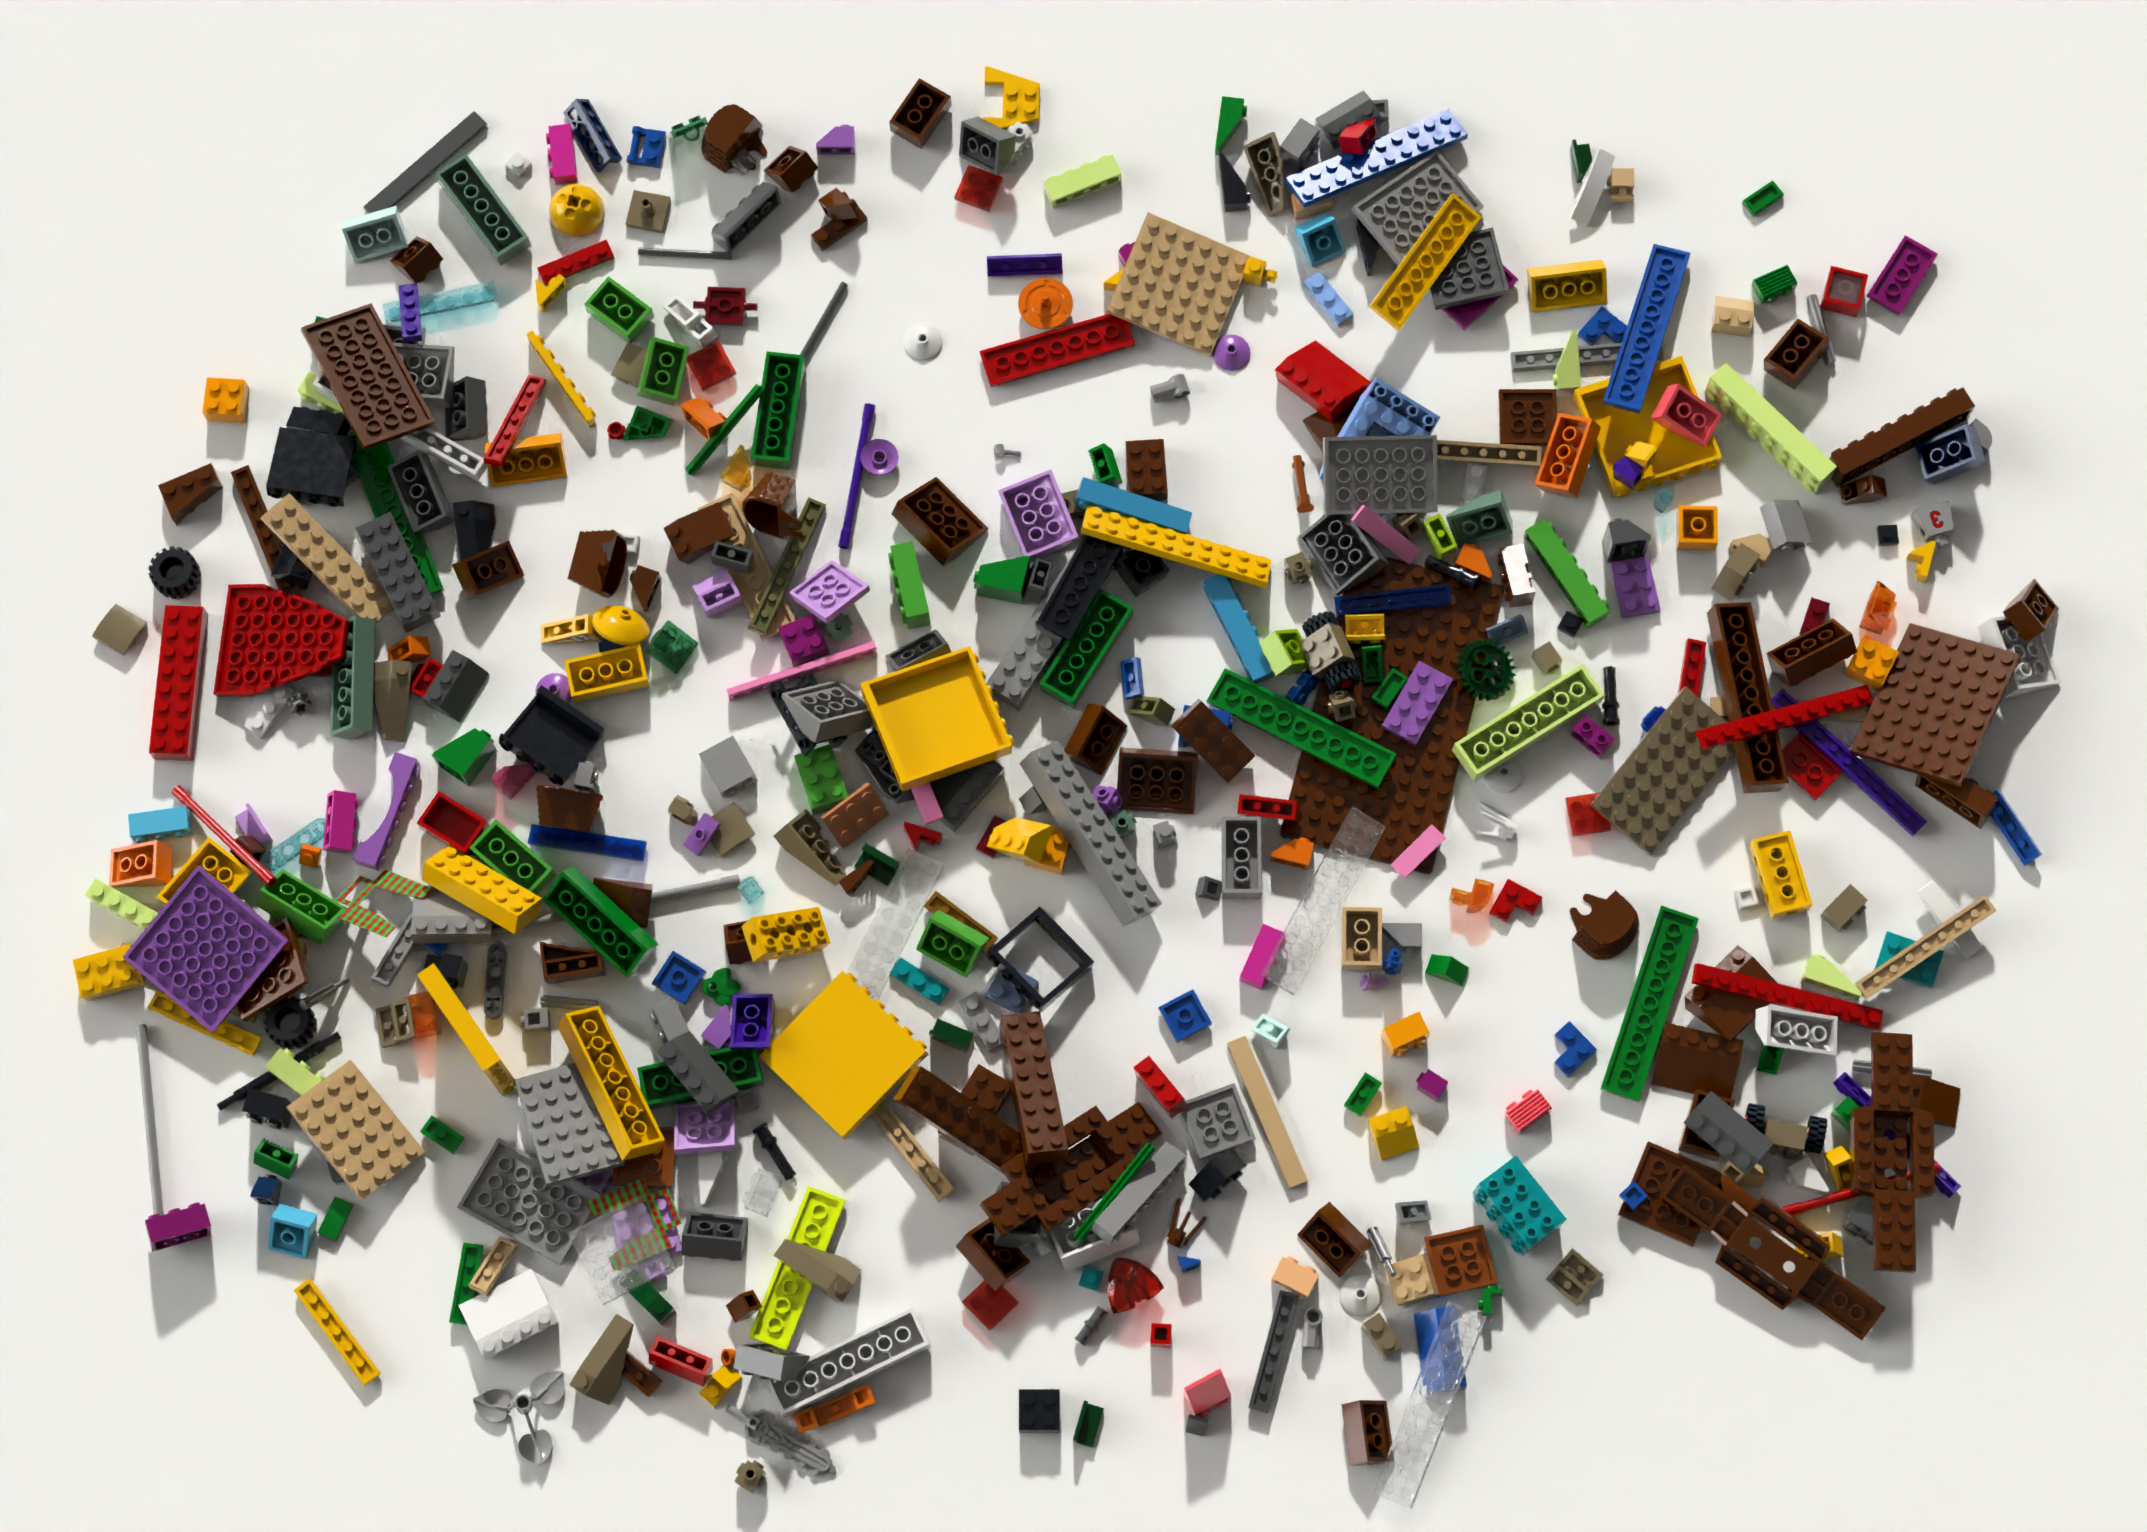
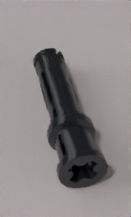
M1428 555L1425 560L1424 566L1454 578L1456 583L1465 584L1473 591L1481 583L1482 576L1469 572L1467 568H1457L1431 555Z
M1606 666L1603 668L1605 702L1602 704V709H1604L1603 725L1616 726L1620 724V719H1618L1620 704L1616 698V668Z
M765 1122L752 1131L753 1135L756 1134L760 1140L762 1149L768 1151L784 1176L785 1181L794 1177L796 1172H794L777 1145L776 1136L773 1137L768 1129V1123Z

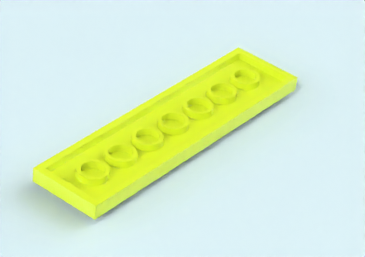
M808 1186L787 1240L826 1252L846 1200ZM780 1260L777 1263L762 1301V1308L758 1311L749 1337L768 1345L788 1350L813 1285Z

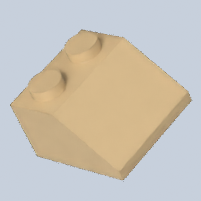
M1716 296L1711 332L1749 337L1753 324L1754 302Z

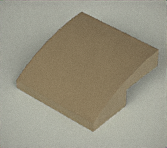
M628 342L611 376L625 384L630 383L638 388L647 350Z
M115 604L99 623L92 638L124 656L136 644V638L145 630L147 622Z
M736 803L728 805L711 816L721 824L710 841L720 857H724L738 845H743L756 834Z
M409 998L375 1009L382 1048L394 1046L416 1037Z
M1572 1248L1546 1280L1577 1306L1604 1274Z

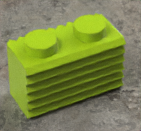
M1437 514L1424 521L1423 526L1425 529L1423 531L1438 558L1443 560L1455 554L1457 544L1453 540L1454 537L1450 534L1448 527H1446L1447 524H1444L1445 521H1443L1441 514Z

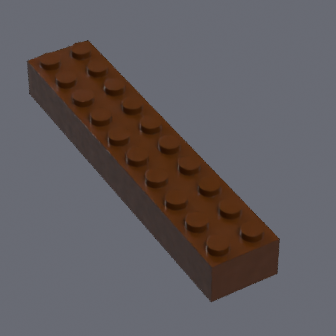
M1751 602L1714 604L1707 612V618L1729 722L1773 710ZM1778 730L1733 742L1744 794L1779 792L1789 784Z

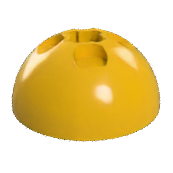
M570 184L558 190L553 196L549 207L552 225L557 231L569 237H583L591 234L600 226L605 214L604 203L599 194L591 187L583 184Z

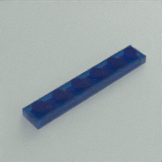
M1449 584L1339 596L1334 597L1336 618L1345 617V615L1372 614L1452 604Z
M531 824L528 838L529 845L644 862L647 841Z

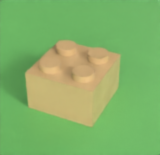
M1421 1254L1393 1263L1392 1266L1396 1272L1394 1277L1390 1276L1385 1266L1397 1306L1402 1307L1439 1295L1427 1255Z

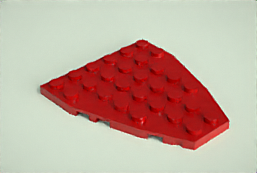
M265 584L228 585L213 695L216 697L254 696L306 678L344 659L349 621L314 601L285 593L282 590L271 588Z

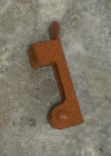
M1301 455L1293 456L1292 468L1295 469L1299 496H1297L1299 505L1297 512H1311L1314 509V505L1311 504L1310 495L1307 494L1303 469L1305 462L1302 461Z

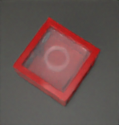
M1831 266L1822 295L1821 309L1857 317L1861 308L1868 275Z

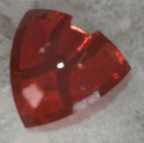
M1115 1258L1111 1265L1107 1289L1113 1314L1135 1308L1136 1303L1152 1299L1164 1288L1159 1278L1149 1268L1135 1260Z

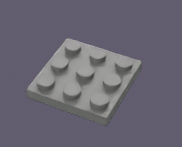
M1235 1083L1185 1101L1187 1108L1181 1113L1199 1160L1256 1140Z

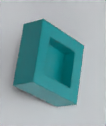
M1084 1266L1078 1285L1098 1292L1104 1271Z

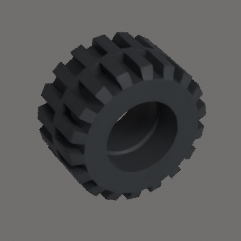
M174 546L169 547V550L166 548L162 549L163 552L160 554L157 552L155 554L156 558L151 559L152 565H149L148 568L150 571L149 577L156 589L168 598L170 596L172 599H176L177 596L181 599L184 598L185 594L188 596L192 594L190 591L192 589L195 591L197 589L196 583L200 584L201 581L199 578L201 576L200 567L192 554L181 547H177L176 550ZM176 565L184 566V572L178 579L167 580L165 578L167 571L171 567Z
M291 996V998L287 997L270 1007L271 1009L269 1011L266 1010L264 1013L266 1018H263V1023L265 1024L263 1027L269 1038L276 1045L278 1044L284 1049L285 1047L293 1049L294 1046L298 1049L301 1048L300 1044L302 1043L306 1045L309 1043L307 1039H312L314 1036L312 1032H316L317 1029L315 1026L317 1019L314 1017L315 1014L312 1009L303 1010L299 1005V1000L301 999H297L294 996ZM291 1013L299 1014L300 1023L295 1030L291 1032H282L280 1030L281 1020L286 1015Z

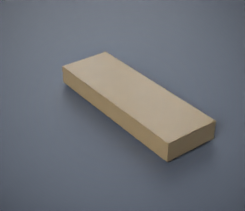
M499 1236L469 1283V1288L487 1296L518 1248L517 1244Z

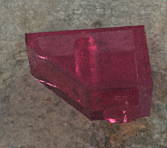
M531 765L504 766L493 774L491 782L501 793L512 800L537 772Z

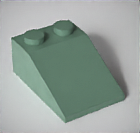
M1501 490L1482 495L1446 515L1457 548H1462L1464 543L1476 544L1513 533V521Z

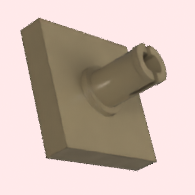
M634 190L625 223L626 227L663 233L671 202L670 196Z

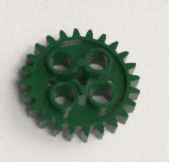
M1485 638L1479 641L1476 639L1472 643L1466 644V648L1460 650L1462 654L1457 656L1461 661L1455 663L1456 666L1460 667L1455 673L1461 675L1457 681H1463L1460 687H1467L1466 694L1473 692L1472 698L1479 695V701L1484 699L1490 701L1492 698L1496 700L1499 696H1504L1505 692L1510 690L1508 685L1514 684L1510 678L1516 676V674L1511 672L1516 667L1510 665L1514 661V659H1508L1510 652L1504 653L1505 646L1499 648V642L1497 641L1492 644V639L1486 641ZM1476 655L1479 656L1480 662L1477 661ZM1493 659L1497 661V666L1494 664ZM1474 673L1477 675L1478 680L1474 678ZM1491 677L1495 680V685L1492 683Z

